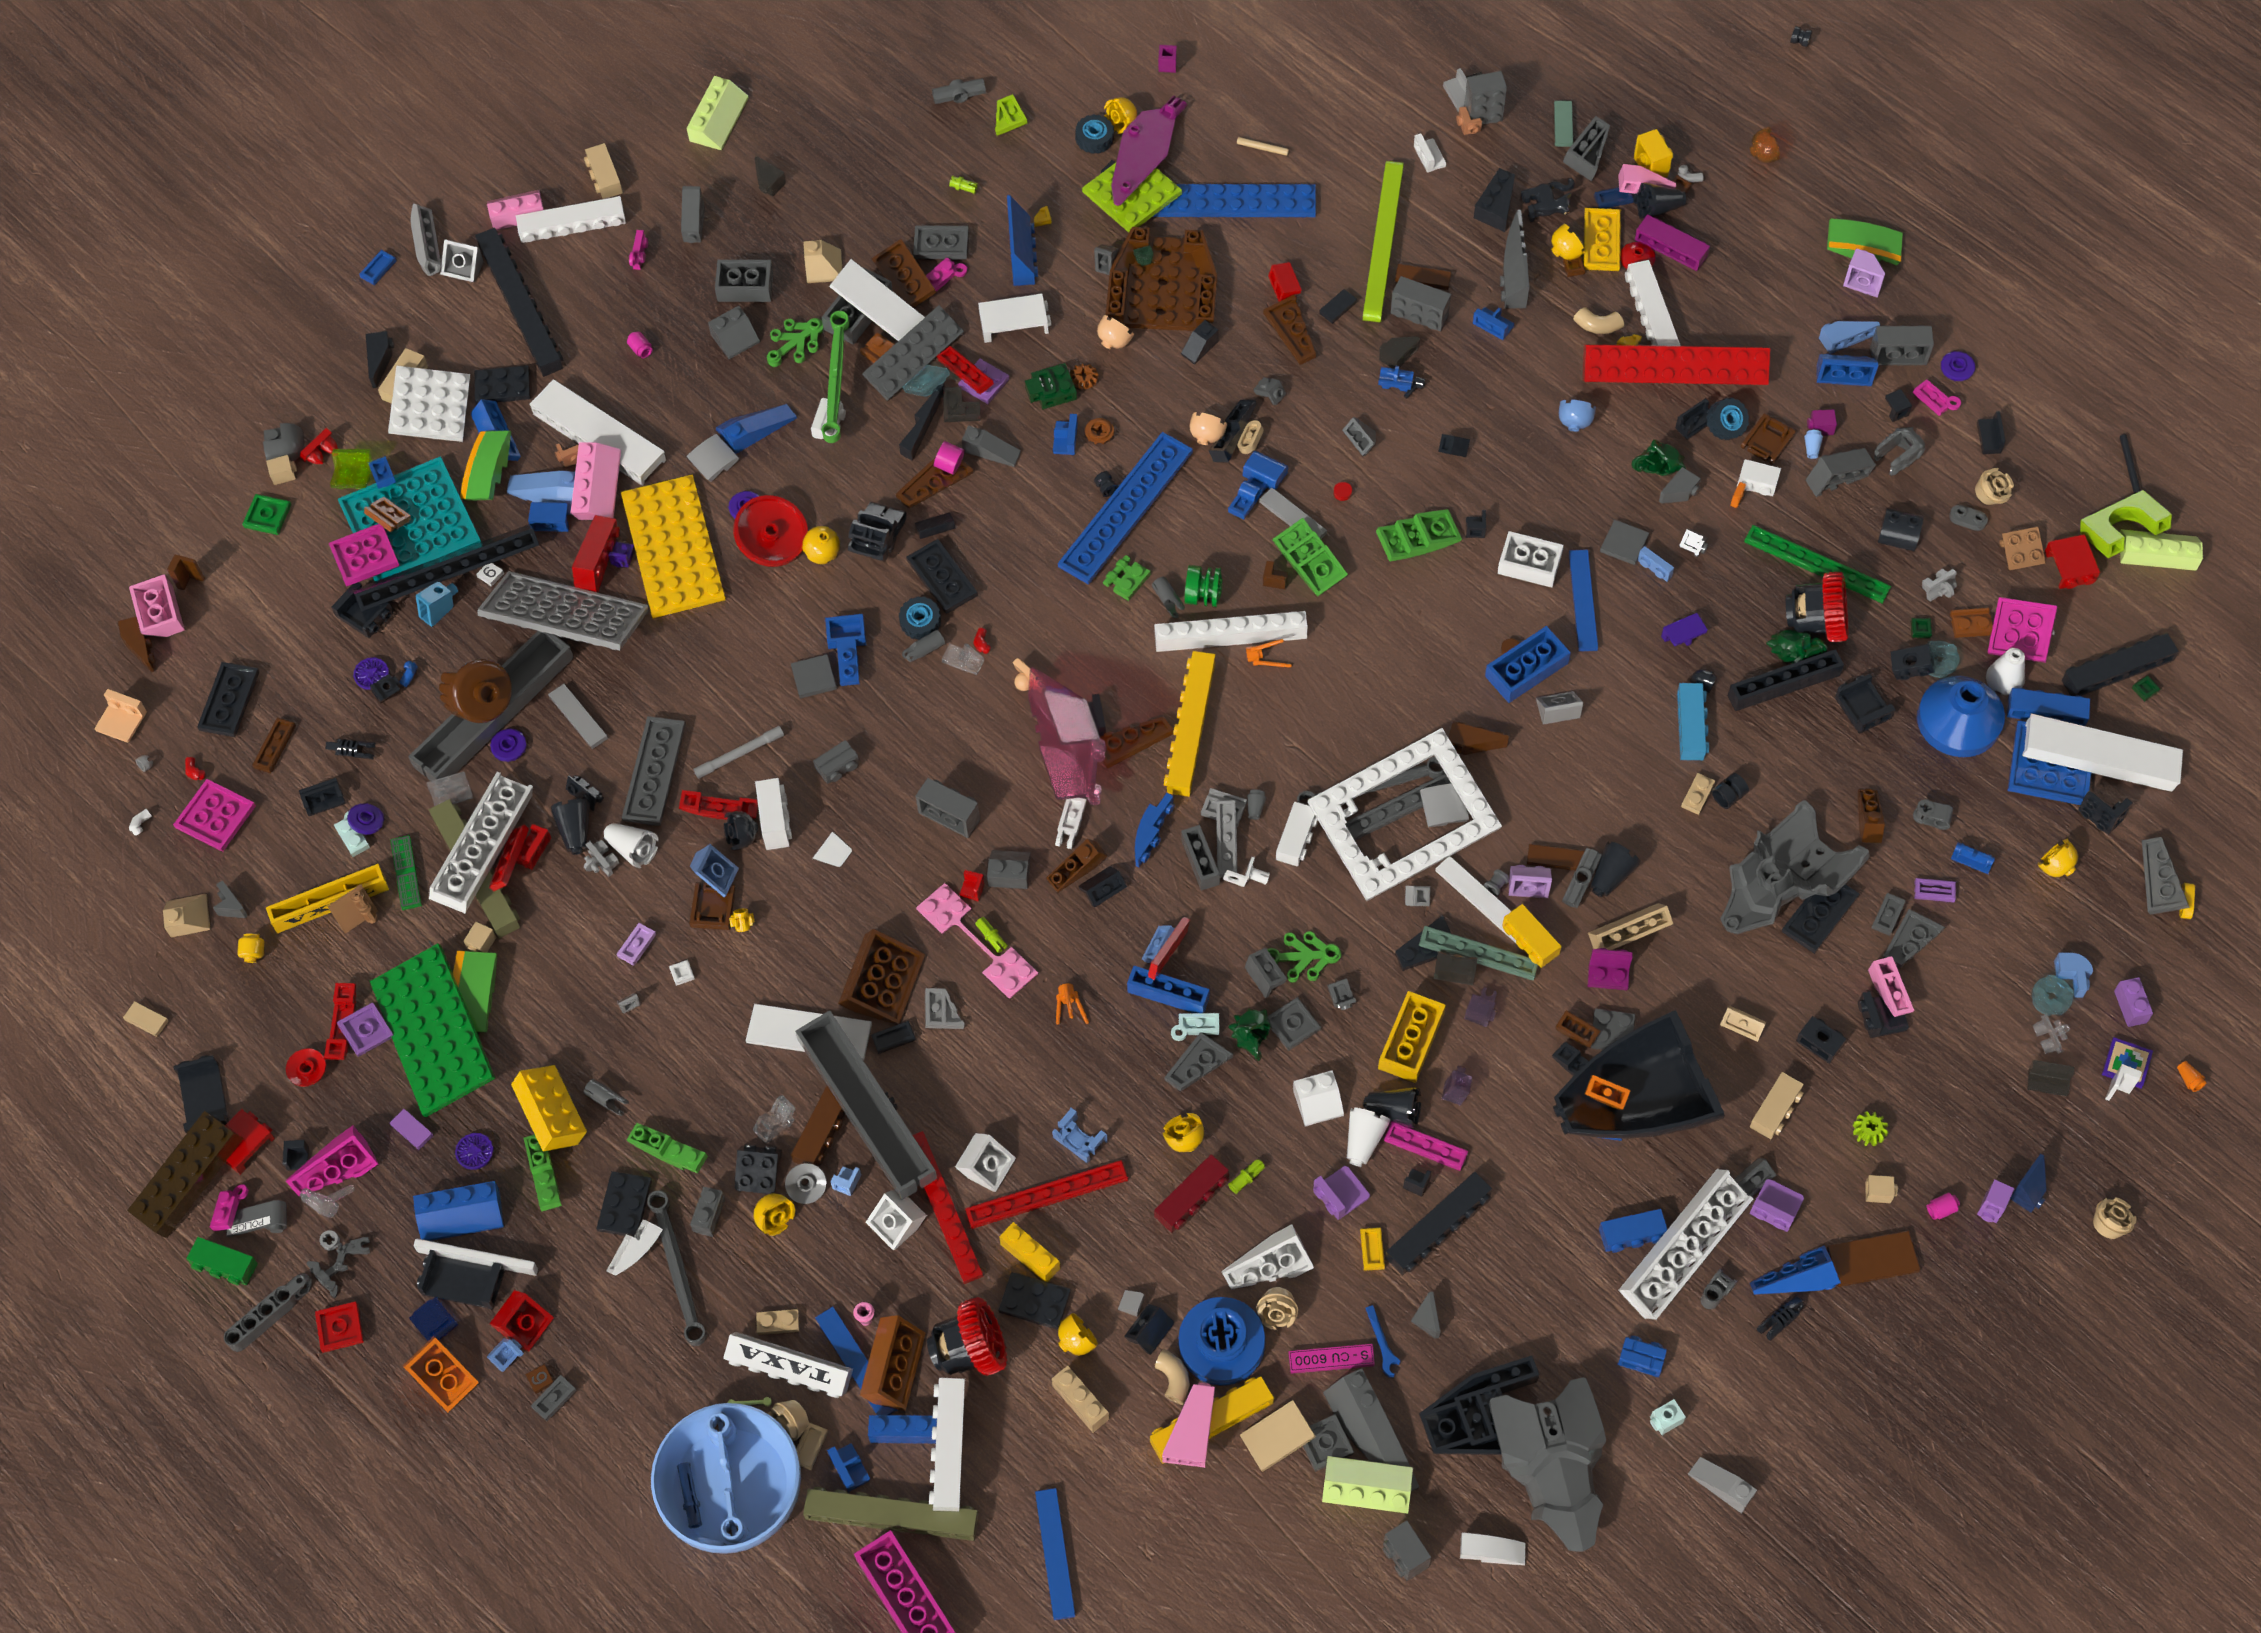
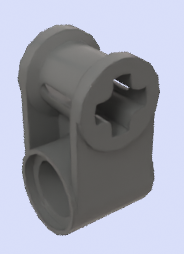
M1924 799L1918 803L1917 808L1914 810L1913 819L1919 824L1947 830L1951 825L1953 808L1946 804Z
M1720 1268L1704 1289L1700 1299L1702 1306L1706 1309H1715L1725 1296L1732 1291L1738 1281L1736 1279L1732 1280ZM1707 1294L1714 1295L1716 1300L1709 1299Z

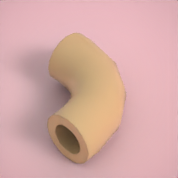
M1584 307L1573 318L1583 329L1595 334H1609L1624 327V321L1618 312H1613L1607 316L1594 315L1587 307Z
M1163 1349L1157 1358L1155 1368L1165 1373L1168 1378L1169 1385L1165 1397L1177 1404L1183 1405L1190 1386L1188 1371L1178 1357Z

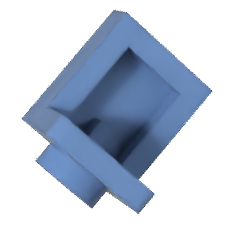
M503 1338L489 1353L487 1358L503 1372L517 1356L521 1357L524 1353L520 1350L522 1346L515 1339Z

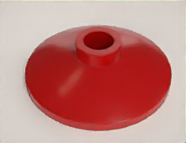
M1632 242L1621 249L1620 262L1626 269L1628 264L1649 260L1651 267L1655 263V252L1645 243Z
M309 1048L295 1052L286 1064L288 1079L293 1084L301 1087L317 1083L326 1071V1061L319 1051ZM307 1068H311L309 1072L305 1073Z

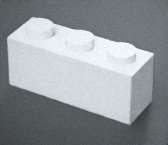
M1294 802L1276 851V860L1294 866H1299L1300 860L1304 861L1307 849H1305L1306 844L1311 843L1313 833H1311L1312 827L1316 828L1318 819L1310 806Z

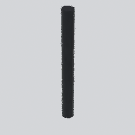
M2123 434L2119 438L2133 493L2136 494L2141 489L2126 434Z

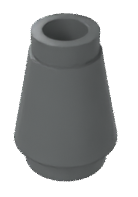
M1250 790V794L1247 795L1248 818L1259 820L1266 801L1265 792Z

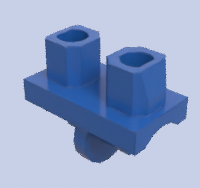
M1395 366V369L1381 367L1378 385H1381L1384 389L1395 387L1400 391L1407 392L1408 389L1411 390L1414 372L1399 370V366Z

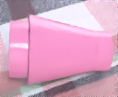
M867 1302L857 1304L853 1311L855 1319L864 1326L870 1325L874 1316L873 1306Z

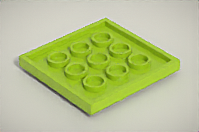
M1116 163L1082 187V192L1128 233L1132 227L1141 226L1182 195V189L1155 168L1122 205L1117 206L1113 202L1111 187Z

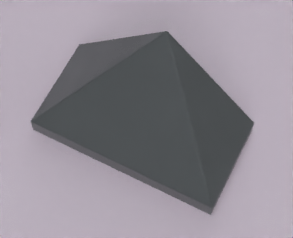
M1353 417L1342 430L1362 456H1365L1376 444V431L1356 417Z
M1429 1292L1411 1322L1433 1338H1439L1440 1327L1434 1294Z

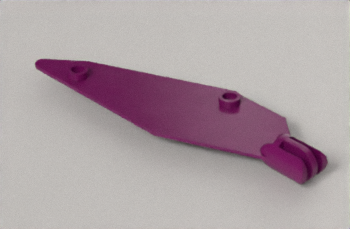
M1173 95L1161 109L1142 111L1123 131L1111 184L1115 205H1122L1167 157L1175 119L1186 108L1187 103L1185 101L1181 102L1180 98H1176Z

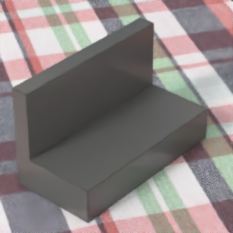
M1266 948L1249 955L1245 969L1264 997L1267 998L1271 990L1284 984L1287 978Z

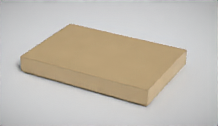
M1293 1400L1240 1434L1262 1472L1316 1437Z

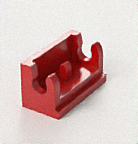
M1291 263L1274 264L1271 266L1268 277L1278 301L1280 302L1294 294L1297 299L1296 294H1300L1302 289Z
M534 824L530 827V834L525 840L516 861L517 864L533 870L551 840L548 829Z

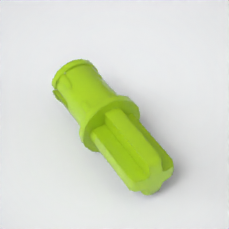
M981 917L976 921L975 924L985 936V940L991 943L997 953L1003 951L998 944L1004 950L1007 948L1008 945L999 936L998 930L994 929L985 917Z
M1257 1159L1245 1170L1242 1169L1241 1173L1228 1184L1229 1188L1237 1194L1248 1183H1252V1179L1265 1169L1263 1162Z

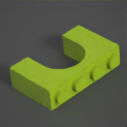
M2142 490L2082 519L2080 534H2085L2086 539L2107 558H2110L2124 551L2125 537L2112 526L2113 524L2126 520L2135 521L2142 524L2156 536L2171 528L2172 514Z

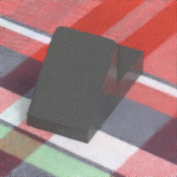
M222 880L216 884L219 889L217 894L222 902L213 907L217 915L246 918L248 916L246 911Z

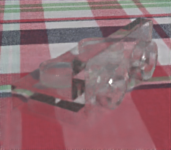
M465 772L427 782L434 806L450 799L452 804L473 798Z

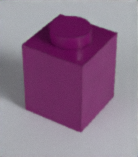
M1159 45V72L1176 73L1177 46Z
M1813 410L1811 417L1807 419L1808 429L1819 430L1822 436L1834 435L1837 426L1835 411Z

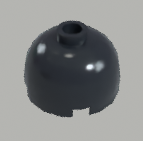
M743 811L726 812L724 818L728 817L727 823H724V834L727 844L732 843L733 847L731 850H739L751 845L756 833H758L757 822L748 813Z

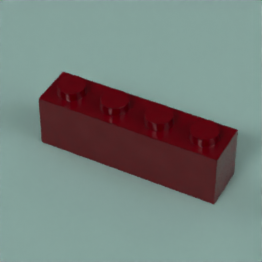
M1211 1154L1154 1209V1217L1171 1233L1176 1229L1180 1230L1185 1225L1186 1219L1190 1215L1194 1216L1200 1210V1205L1204 1201L1208 1202L1215 1194L1214 1191L1218 1187L1222 1188L1229 1181V1170Z

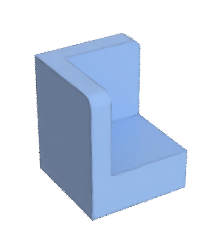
M842 1167L838 1176L834 1175L831 1180L832 1189L851 1196L861 1177L860 1168L855 1167L854 1170Z

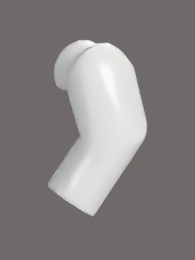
M147 809L132 818L129 830L135 836L143 832L140 826L141 823L152 817Z

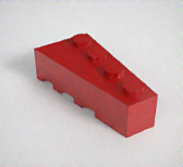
M594 516L572 565L574 586L576 588L599 592L609 561V552H612L615 539L618 538L620 532L616 519Z

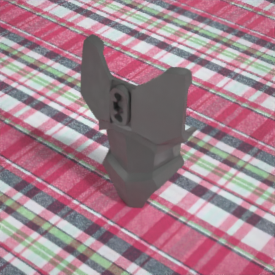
M1803 800L1770 833L1763 834L1758 830L1757 838L1754 842V851L1741 863L1730 866L1732 891L1720 920L1726 931L1734 934L1772 925L1781 907L1796 897L1803 900L1814 894L1823 896L1835 894L1869 859V851L1860 845L1854 849L1842 852L1831 850L1819 840L1814 808L1806 800Z
M1583 1377L1570 1380L1566 1388L1555 1400L1539 1404L1523 1402L1508 1395L1490 1399V1412L1492 1413L1501 1449L1502 1468L1507 1470L1511 1477L1526 1487L1533 1507L1531 1520L1540 1519L1545 1522L1560 1538L1568 1551L1583 1552L1595 1545L1598 1521L1603 1507L1598 1494H1595L1592 1469L1602 1456V1447L1606 1442V1437L1587 1379ZM1544 1408L1550 1409V1416L1543 1412ZM1554 1429L1556 1430L1557 1434L1555 1436H1552L1549 1433V1430Z

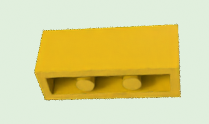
M1523 904L1504 917L1502 924L1504 931L1516 940V944L1520 949H1524L1529 954V958L1534 964H1538L1542 968L1559 956L1561 945Z
M1014 1222L999 1236L1001 1246L1041 1280L1049 1282L1060 1270L1059 1260Z

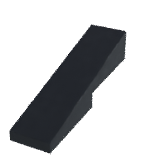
M935 390L914 415L915 426L899 444L900 454L913 461L941 402L939 391Z
M1240 400L1224 420L1227 423L1224 436L1209 449L1213 462H1229L1257 404L1256 400Z

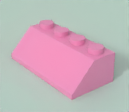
M579 442L571 513L578 520H593L595 515L614 518L621 457L620 449L600 443Z

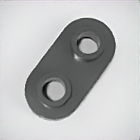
M1963 505L1954 506L1949 514V518L1954 524L1975 531L1983 530L1988 521L1987 516L1983 512Z

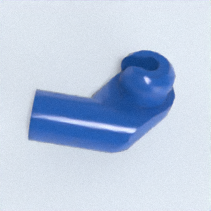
M407 661L404 664L406 671L399 681L405 687H408L418 669L417 664L411 661Z

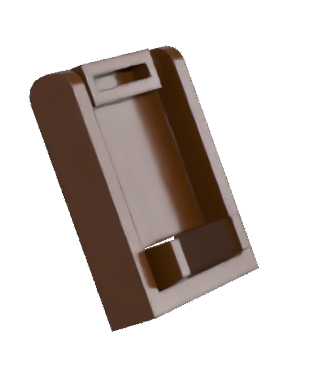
M1764 413L1742 442L1741 448L1745 449L1746 446H1749L1747 448L1748 452L1764 461L1771 458L1769 463L1773 465L1793 439L1796 431ZM1771 426L1782 432V437L1766 428Z
M696 882L689 923L690 927L730 930L729 918H731L736 886L731 885L730 892L723 897L706 882H704L703 891H700L701 883ZM702 918L719 919V922L702 921Z

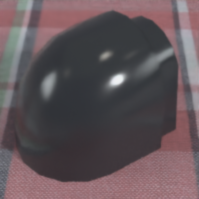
M1699 669L1692 674L1690 683H1703V691L1710 693L1717 676L1713 675L1714 672L1710 670Z

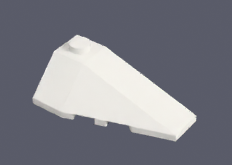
M1291 1224L1272 1234L1222 1270V1274L1230 1288L1235 1289L1256 1285L1257 1282L1269 1280V1282L1283 1277L1294 1278L1313 1269L1314 1266L1295 1228Z

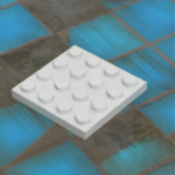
M396 366L388 434L463 442L470 374Z

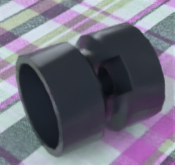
M1732 773L1723 782L1714 787L1711 792L1715 801L1721 807L1728 809L1737 802V799H1741L1749 793V787L1740 775Z

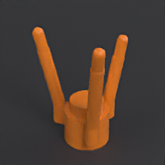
M1283 639L1259 646L1246 647L1248 662H1253V666L1292 667V664L1259 660L1263 658L1262 649L1283 643Z
M1073 984L1060 985L1058 987L1059 994L1056 995V1024H1060L1061 1002L1067 1004L1069 1017L1073 1019L1071 1003L1074 1000L1085 1023L1089 1024L1078 992L1074 991Z

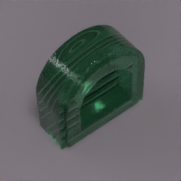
M1150 245L1133 250L1137 263L1140 265L1152 263L1153 251Z

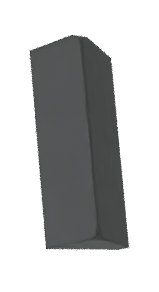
M1758 1158L1738 1175L1734 1181L1748 1196L1753 1197L1762 1189L1767 1179L1772 1180L1776 1173L1766 1159Z

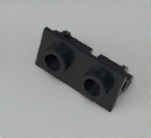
M568 775L566 790L577 799L587 800L590 804V809L594 811L596 803H601L604 799L602 793L594 787L589 788L590 784L582 779L581 776L574 775L571 777Z

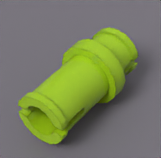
M961 176L959 178L951 177L950 187H954L958 191L961 189L973 194L976 193L975 190H977L978 183L965 180Z

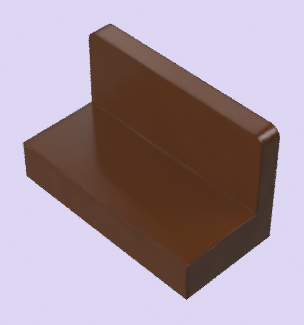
M175 554L167 568L177 589L185 590L190 578L204 581L205 579L196 560Z

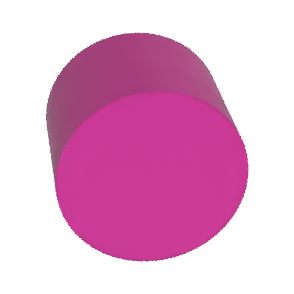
M944 441L936 455L934 467L954 475L962 461L965 450Z

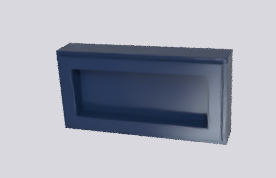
M1619 187L1594 193L1597 206L1601 209L1633 203L1632 193L1620 192Z

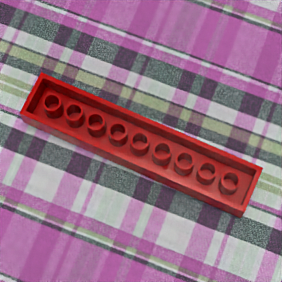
M1584 344L1582 381L1769 385L1770 348Z

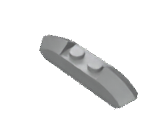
M413 203L411 228L417 260L425 274L432 276L440 272L441 268L432 210Z

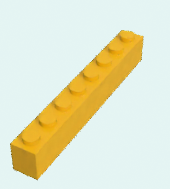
M1193 651L1192 657L1187 660L1189 673L1184 676L1183 685L1186 688L1185 691H1181L1180 702H1183L1182 708L1178 707L1177 719H1179V724H1175L1174 735H1176V739L1171 742L1170 752H1173L1172 758H1168L1167 769L1170 770L1169 775L1165 774L1164 786H1167V793L1190 797L1215 668V654Z

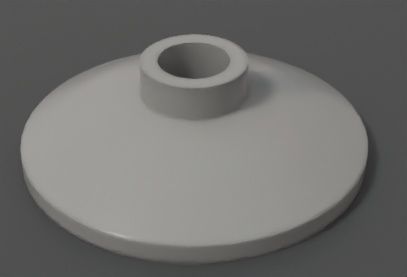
M802 1163L789 1171L785 1180V1188L791 1199L801 1204H809L815 1202L823 1195L826 1188V1178L818 1166ZM808 1179V1184L802 1185L801 1181Z

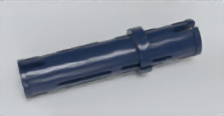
M684 1462L677 1466L684 1499L683 1510L687 1514L688 1527L698 1528L702 1525L699 1513L700 1502L696 1497L691 1464Z

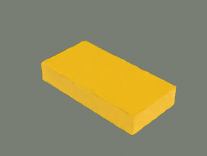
M1381 1228L1360 1229L1364 1271L1385 1269Z

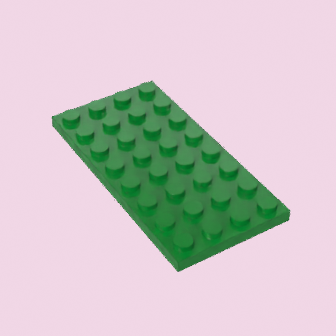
M435 944L370 981L385 1022L393 1034L392 1040L424 1117H428L495 1079L440 944Z

